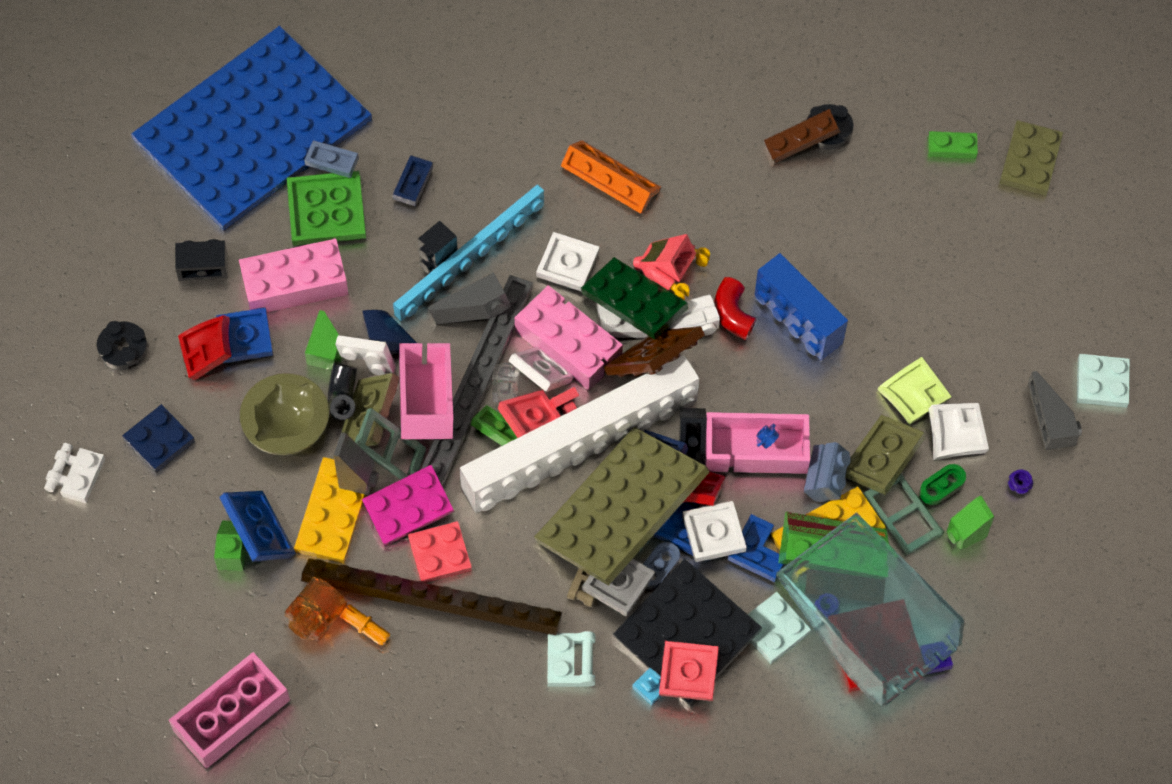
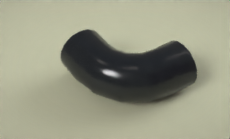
M333 363L328 387V408L335 418L345 420L350 418L355 411L353 389L357 368Z

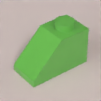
M319 310L305 351L307 365L332 370L333 363H342L344 358L340 356L335 345L339 334L325 311Z
M982 496L975 498L950 519L947 535L953 544L956 543L960 550L988 536L994 515Z
M222 520L216 535L214 560L217 570L244 571L246 548L232 521Z

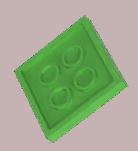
M353 171L351 178L334 173L287 178L293 246L313 244L332 239L344 241L366 238L359 171Z

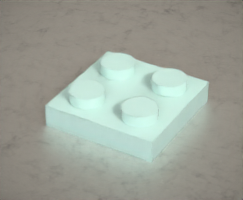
M1079 354L1077 403L1127 408L1129 404L1130 359Z
M778 592L748 613L762 627V631L751 643L770 664L811 633V629Z

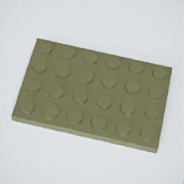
M633 427L534 538L540 545L609 586L708 475L709 471L705 465Z

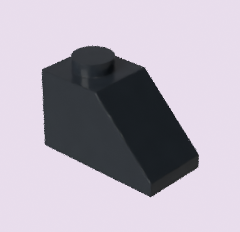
M680 408L679 441L686 443L689 449L685 455L705 465L706 409Z

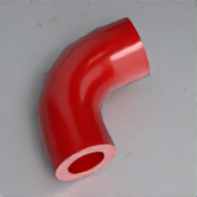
M724 277L714 299V306L719 314L720 323L735 336L747 340L757 318L745 313L739 307V300L745 291L743 284L732 277Z

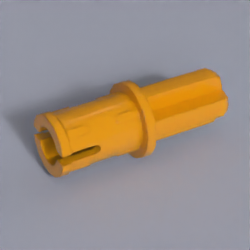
M348 604L340 618L358 629L359 634L364 633L379 645H384L390 637L388 631L372 621V616L367 617L352 604Z

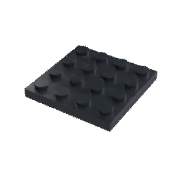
M684 559L613 633V636L645 666L653 671L655 670L660 676L662 673L665 641L718 646L717 678L762 631V627ZM682 698L689 706L697 700Z

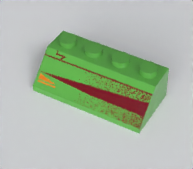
M785 512L778 563L879 580L887 578L890 547L886 529Z

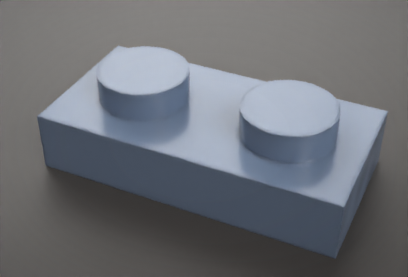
M313 140L304 162L306 166L351 178L359 160V155L356 152Z

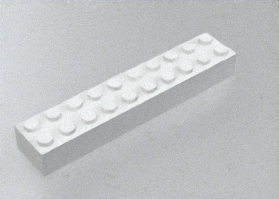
M685 355L662 365L663 369L658 373L652 375L646 373L461 466V490L475 513L482 510L488 511L497 502L503 499H512L519 491L527 487L533 488L541 480L549 476L559 475L564 468L570 465L576 466L594 453L600 454L604 452L608 446L616 442L620 443L633 427L644 431L659 420L665 421L669 419L680 408H691L697 401L700 378Z

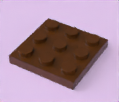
M701 326L668 329L656 340L647 336L605 365L604 370L607 376L618 375L619 377L628 374L638 376L643 373H649V375L658 373L663 369L662 365L678 359L682 351L695 347L698 344L697 341L705 336Z

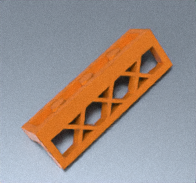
M583 140L569 146L561 164V167L640 214L645 212L651 197L659 194L662 188Z

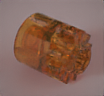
M312 577L285 610L284 616L289 619V629L298 637L304 640L310 637L313 641H319L348 604L334 587L320 578Z

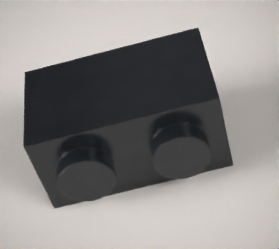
M440 220L418 238L419 264L426 273L432 272L458 250L457 236Z
M210 239L202 242L188 240L182 243H175V270L178 281L228 278V252L225 240Z

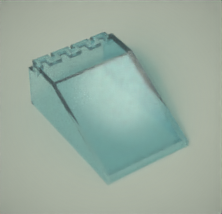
M857 512L776 573L777 578L847 676L874 704L878 702L881 706L886 707L900 696L896 687L900 691L905 692L920 680L916 671L924 677L940 664L937 657L944 661L958 650L957 647L962 644L964 619Z

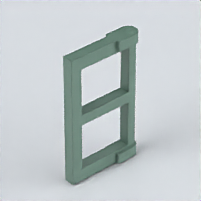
M367 409L355 443L372 460L400 480L417 472L426 447L415 439H401V429L374 409ZM374 421L391 433L383 457L365 445ZM398 438L415 450L407 474L390 463Z
M901 473L892 486L899 483L913 503L889 518L874 499L875 496L880 494L879 492L869 489L863 495L897 545L907 556L942 536L945 531L939 526ZM919 510L933 530L907 545L893 524Z

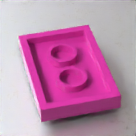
M432 465L362 499L384 546L455 512Z

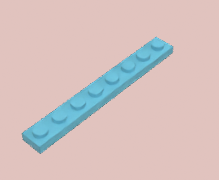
M537 184L394 302V316L400 321L406 317L413 316L419 306L425 301H431L437 291L443 286H449L455 276L461 271H467L478 257L485 256L496 242L503 241L514 227L521 226L531 213L538 212L544 205V190Z

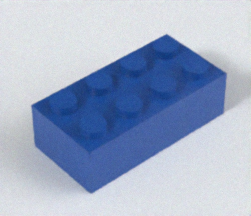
M781 253L758 269L754 293L756 299L760 304L766 305L772 311L776 320L782 321L788 327L793 337L799 338L805 344L810 354L816 355L822 361L844 343L848 319Z

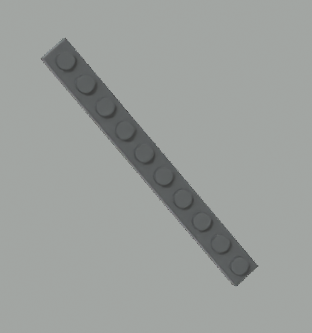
M509 275L503 290L512 307L489 319L452 400L453 439H434L421 469L432 465L442 487L470 428L472 418L480 406L515 328L514 318L523 310L532 291L533 282Z

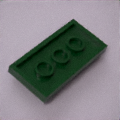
M615 257L581 287L583 295L654 340L688 310V303Z

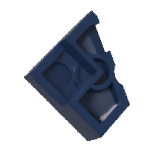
M383 310L362 311L368 339L386 342L391 354L398 353L399 355V343H417L388 312Z

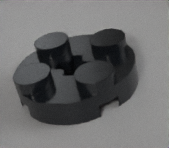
M833 104L815 106L810 110L807 119L830 109L840 130V133L817 143V147L825 150H835L844 146L845 142L852 137L854 128L853 119L848 113V109L843 105L837 106Z
M111 321L98 336L97 350L106 366L115 370L129 369V366L135 363L138 365L144 360L148 352V343L144 330L138 325L126 321ZM125 341L129 345L128 347H123L122 350H118L117 344L119 342Z

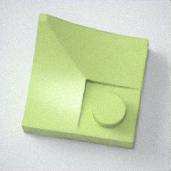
M923 357L899 371L877 389L896 407L909 424L928 414L931 405L944 404L952 397Z

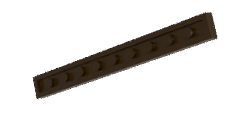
M308 558L301 574V581L555 636L562 619V612L550 608L531 606L526 603H517L498 597H489L474 592L451 589L447 586H437L423 581H414L394 575L376 573L371 570L352 568L347 565L324 562L320 559Z

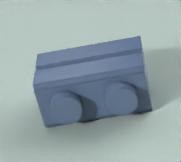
M836 442L827 443L826 445H814L804 493L817 502L841 499L842 489L846 485L845 475L847 466L850 464V452Z

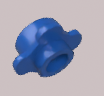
M775 424L769 427L765 425L757 433L756 441L758 443L756 446L762 445L767 449L778 439L780 434L776 431Z

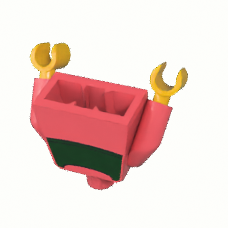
M684 234L652 242L643 256L634 258L633 265L636 271H643L648 279L658 283L668 291L670 289L673 290L676 296L685 301V296L689 297V286L685 283L676 284L675 282H680L695 256V263L698 266L706 267L710 259V251L705 247L696 249L688 235Z

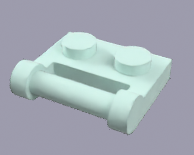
M594 632L557 633L556 636L548 634L547 687H591L595 685V675H593ZM574 644L582 645V675L574 676Z

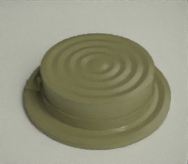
M282 373L262 379L247 392L240 408V423L247 439L258 449L272 455H291L308 449L321 438L329 421L328 401L321 388L310 379L297 374Z

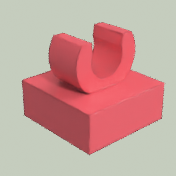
M573 387L553 397L550 401L556 409L561 407L565 415L577 409L573 400L579 394L576 388Z

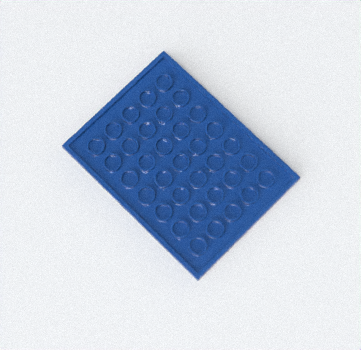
M278 26L132 132L131 135L132 139L225 231L286 185L287 178L296 177L310 167L305 165L304 160L313 140L336 147L371 121L372 114L281 26Z

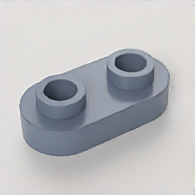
M670 542L659 544L643 563L644 566L655 571L656 579L651 580L646 589H656L678 565L680 551L675 544ZM667 555L671 557V560L665 561L662 557Z

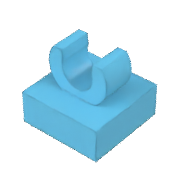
M649 668L632 686L651 706L661 697L659 695L661 676L655 670L653 671Z

